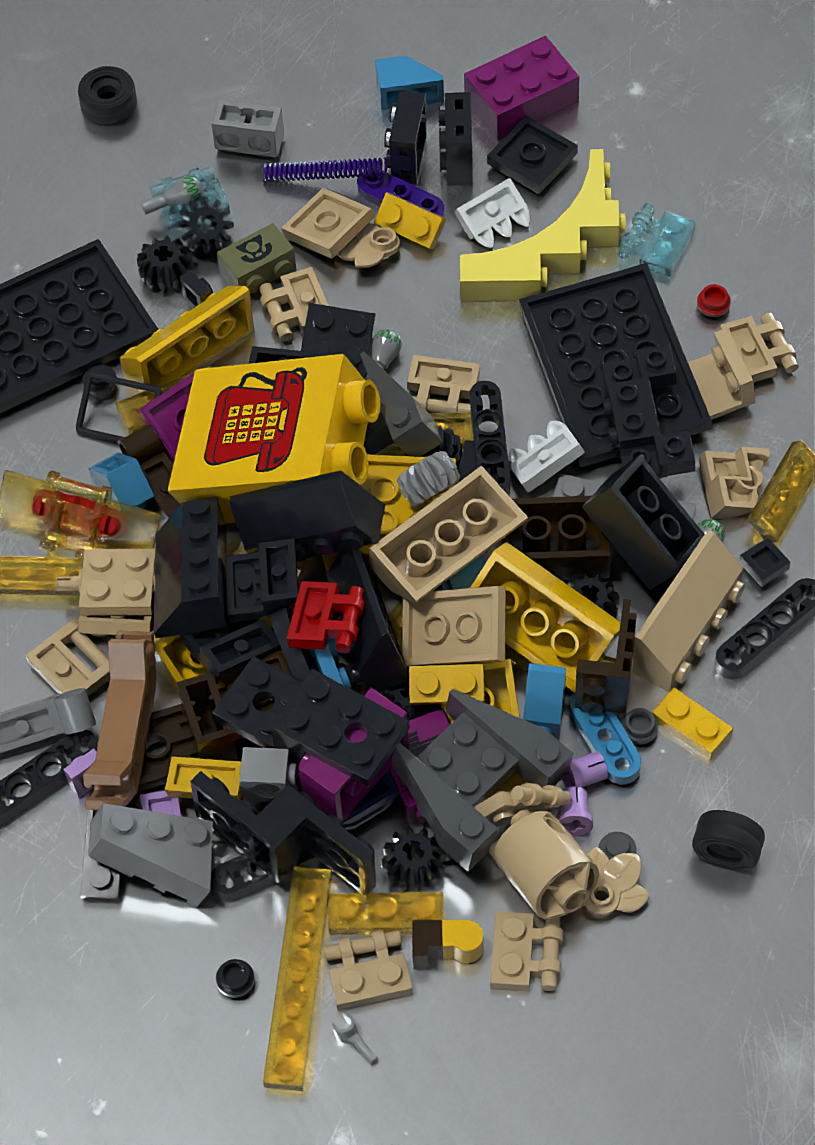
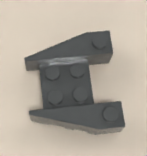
M364 351L360 353L368 374L365 380L374 382L380 397L378 419L367 425L363 445L366 453L375 455L395 442L408 456L421 457L443 443L433 417Z
M452 689L449 692L446 713L454 721L417 757L399 743L393 751L391 764L404 787L407 786L416 801L417 809L423 819L426 818L434 832L433 836L439 846L464 869L469 871L489 852L490 846L495 842L498 830L474 806L493 796L515 773L527 783L538 784L541 788L546 785L555 786L569 772L574 753L546 729Z

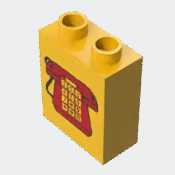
M344 354L195 369L168 492L180 504L196 499L218 497L225 523H235L229 504L230 496L340 470L359 485H362L368 475V457L363 446L368 423L375 422L380 413V397L376 385L371 380H365Z

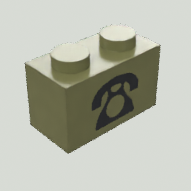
M274 223L217 252L219 271L230 286H246L250 293L258 292L262 284L271 283L279 279L280 276L290 274L296 270L294 248Z

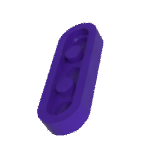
M386 173L384 177L381 175L379 177L376 175L372 177L370 175V177L365 176L362 178L360 176L357 178V188L360 197L380 207L387 192L437 215L445 216L444 203L439 197L389 173Z

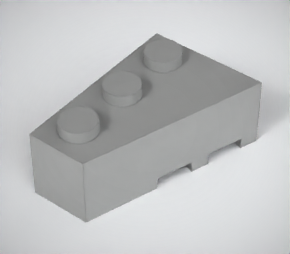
M103 803L90 822L88 857L130 877L136 875L155 884L153 888L163 893L167 890L186 899V904L197 908L210 892L213 821Z

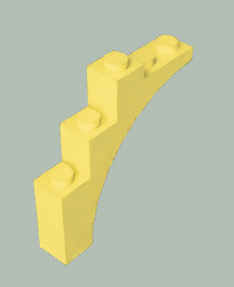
M590 149L589 169L582 189L571 206L554 223L535 236L512 246L484 253L460 255L461 302L519 301V299L540 294L541 287H547V274H580V260H587V247H619V233H625L626 217L625 213H619V200H611V188H605V182H610V162H604L603 149Z

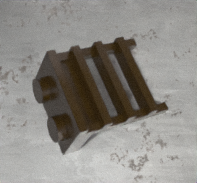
M623 599L616 662L608 663L578 659L575 708L583 709L589 713L605 711L626 714L637 613H630L631 600Z

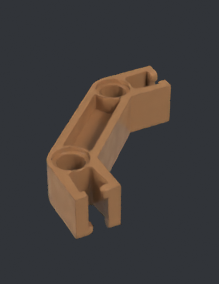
M118 631L115 634L116 639L108 641L110 682L95 761L83 774L84 786L92 788L94 785V792L85 799L86 810H99L103 803L126 807L138 791L157 683L154 632Z

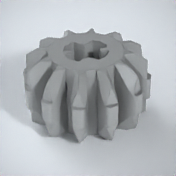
M439 451L402 472L397 479V483L401 488L402 495L405 499L407 498L410 505L418 506L455 485L460 478V474L456 469L457 466L453 459H450L445 451Z

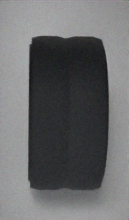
M113 66L98 67L85 74L79 83L78 97L81 110L91 122L99 125H115L128 119L135 111L137 105L135 84L132 77L125 70ZM106 92L116 94L111 99L99 98L101 94Z
M711 810L700 816L693 837L692 847L699 857L713 865L732 870H747L755 867L760 859L765 832L757 822L747 816L732 811Z

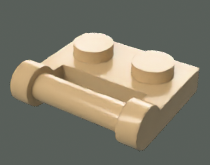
M76 620L68 622L25 655L27 662L58 694L78 688H85L89 696L103 684L110 682L109 658L84 633H79ZM74 643L98 668L91 672L65 645Z

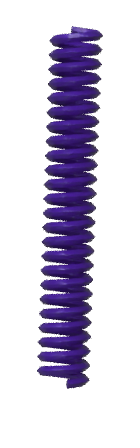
M380 157L378 161L376 158L373 161L371 158L368 161L365 158L363 161L359 158L358 161L354 159L353 162L351 159L348 162L345 159L343 162L340 159L338 162L334 160L333 163L331 160L328 163L325 160L323 163L319 160L318 164L316 161L313 164L311 161L308 164L306 161L303 164L302 162L298 164L296 162L293 164L291 162L288 164L280 162L278 165L276 162L273 165L265 163L263 165L265 177L263 182H270L271 180L273 182L276 180L278 182L281 180L283 182L285 180L299 181L300 179L304 181L305 179L315 180V178L317 180L320 178L324 180L325 178L330 179V177L332 179L335 177L337 179L340 177L344 179L345 177L350 178V176L352 178L355 176L357 178L360 176L364 178L365 176L370 177V175L372 177L375 175L377 177L380 175L384 177L387 173L388 163L384 157V173H382L383 163Z

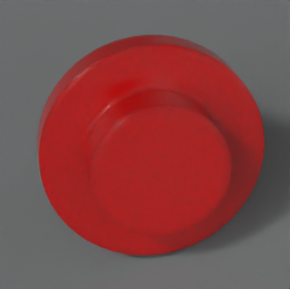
M716 284L706 286L697 297L698 309L703 314L711 317L724 315L731 305V298L727 290Z

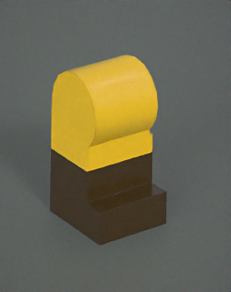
M412 920L413 970L429 969V959L455 958L461 963L468 964L475 962L483 954V931L479 924L474 921Z

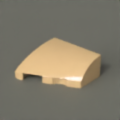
M742 446L736 453L704 451L698 457L711 519L737 517L750 513L755 509L758 500L757 488L762 484L764 478L762 469L764 462L770 456L768 448Z

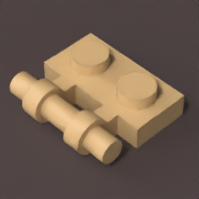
M312 267L280 276L281 288L273 290L270 283H264L259 287L262 295L260 298L264 310L269 312L271 316L270 325L273 332L279 335L282 342H287L293 338L290 329L292 326L299 324L302 334H304L309 303L329 306ZM289 302L292 310L283 312L281 305Z
M772 313L762 315L760 318L762 325L756 326L752 316L720 325L719 330L728 329L753 382L776 376L777 363L783 365L787 373H793L799 368L795 360L796 352L791 344H787L783 336L785 333L784 328L779 321L775 320ZM764 340L771 342L774 348L768 349Z
M413 355L407 379V390L418 391L417 397H412L427 412L445 414L446 418L457 419V416L471 418L470 404L460 403V399H470V389L479 380L480 364ZM430 394L449 396L448 401L429 399Z
M524 783L521 786H515L511 792L499 791L474 806V808L491 823H494L495 826L511 824L512 817L524 809H528L533 813L536 811L552 810L551 808H558L561 805L565 806L570 802V794L559 786L546 785L541 788L538 784Z
M495 911L490 989L529 991L530 977L541 978L542 990H556L557 978L561 975L562 963L558 960L559 945L563 943L564 933L560 928L561 917L545 919V927L540 929L533 928L534 914ZM532 945L543 946V959L539 961L531 960Z
M383 929L372 931V936L354 940L345 937L338 939L336 944L323 946L326 961L341 958L343 967L329 970L337 1011L413 994L405 954L393 956L388 954L387 948L402 945L399 930L384 933ZM372 951L376 952L377 959L355 964L354 955Z

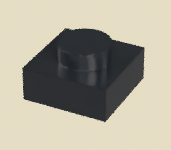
M191 270L179 277L183 298L193 308L213 294L210 284L204 278L199 279Z
M769 537L742 553L739 559V563L761 587L789 570L791 563Z

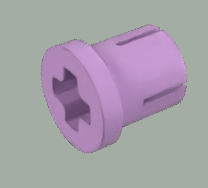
M596 751L572 759L569 772L562 778L565 786H576L577 794V787L583 788L607 779L608 770L606 763L598 764L604 761L602 755Z
M576 786L563 788L562 790L569 792L570 802L565 806L561 805L558 807L559 815L556 818L572 836H581L590 832L593 828V817L588 810L587 791L577 787L576 798Z

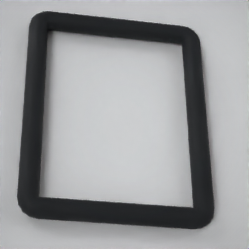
M91 372L85 380L76 422V431L82 435L118 442L124 438L118 435L82 428L93 379L154 392V399L162 394V390L158 386Z

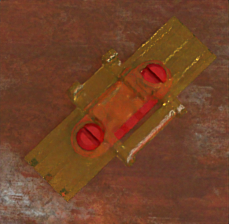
M4 470L0 489V519L47 532L45 539L40 541V548L52 551L57 546L76 551L75 558L84 560L85 549H95L96 547L102 549H154L156 533L159 529L162 514L111 500V487L103 485L99 488L64 478L56 471L51 470L47 475L46 481Z

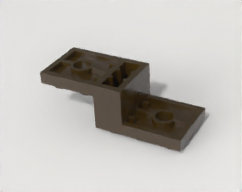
M282 650L260 658L263 662L292 677ZM246 665L220 677L208 672L176 682L181 704L152 712L137 793L166 784L172 756L238 761L235 740L243 738V736L213 720L212 712ZM265 698L257 701L254 707L259 711H268L275 703ZM156 742H161L167 746L165 751L159 755H152L147 752L148 747Z

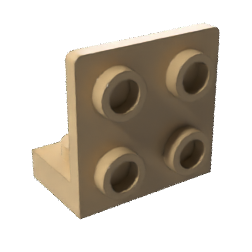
M727 328L714 332L715 347L711 348V354L688 362L711 420L756 403L753 379Z

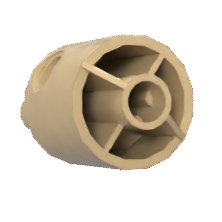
M528 809L519 811L512 817L511 826L489 848V853L499 869L534 912L543 919H556L578 910L586 903L598 883L600 873L597 865L555 815L548 811H536L533 813Z

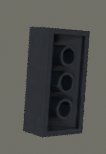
M341 470L230 496L229 500L246 552H259L258 543L294 538L297 561H304L306 558L320 555H332L334 552L348 549H360L362 546L378 543L385 510L384 503Z
M218 497L182 502L156 533L154 636L156 639L227 627L225 569L227 527Z
M361 548L340 551L326 574L328 582L337 583L339 594L348 595L349 589L352 586L361 587L364 590L362 599L365 602L363 614L358 617L356 623L359 628L357 639L351 644L350 651L346 653L349 660L354 658L355 661L349 667L357 685L364 683L367 691L373 688L380 693L409 681V672L378 583ZM338 612L333 616L334 620L342 621L343 613Z

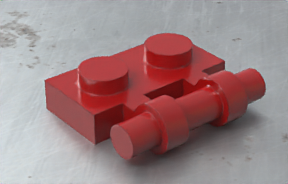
M301 581L286 638L289 648L325 650L328 638H336V650L341 653L349 652L351 644L356 641L359 628L356 623L358 617L363 614L365 602L362 599L364 590L361 587L352 586L349 589L348 595L339 594L337 583ZM334 612L343 613L342 621L333 620Z

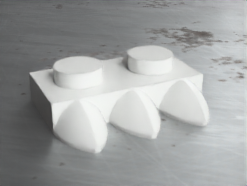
M508 178L454 211L470 240L474 238L478 243L488 248H492L494 243L491 227L500 235L509 238L512 233L509 217L525 227H528L530 222L528 207L511 178Z
M550 421L546 430L547 439L540 435H530L527 442L528 453L517 448H512L509 451L508 461H512L511 469L528 493L585 453L573 434L562 422Z

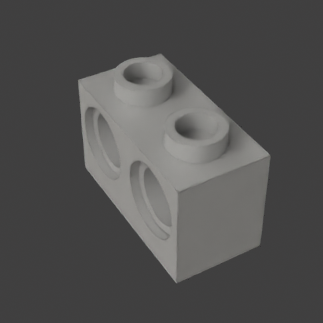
M218 100L211 123L215 149L278 157L284 136L282 107Z
M243 747L239 779L243 800L251 804L257 814L287 785L291 786L298 793L300 792V781H297V764L291 763L289 749Z

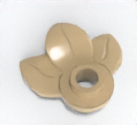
M368 223L337 256L347 261L355 260V267L358 268L372 267L380 263L384 257L395 254L400 248V240L394 230L387 227L379 228L376 224Z
M598 847L593 848L587 853L597 865L600 873L596 887L584 904L588 912L596 916H606L615 910L630 913L640 909L647 902L650 894L646 889L636 884L641 872L639 855L622 853L609 860L606 854ZM597 891H604L607 893L608 898L604 901H599L595 898L594 894Z

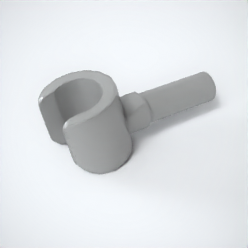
M344 1012L343 1016L349 1027L339 1029L332 1022L335 1037L341 1043H351L370 1064H373L378 1057L358 1035L354 1017L350 1013Z

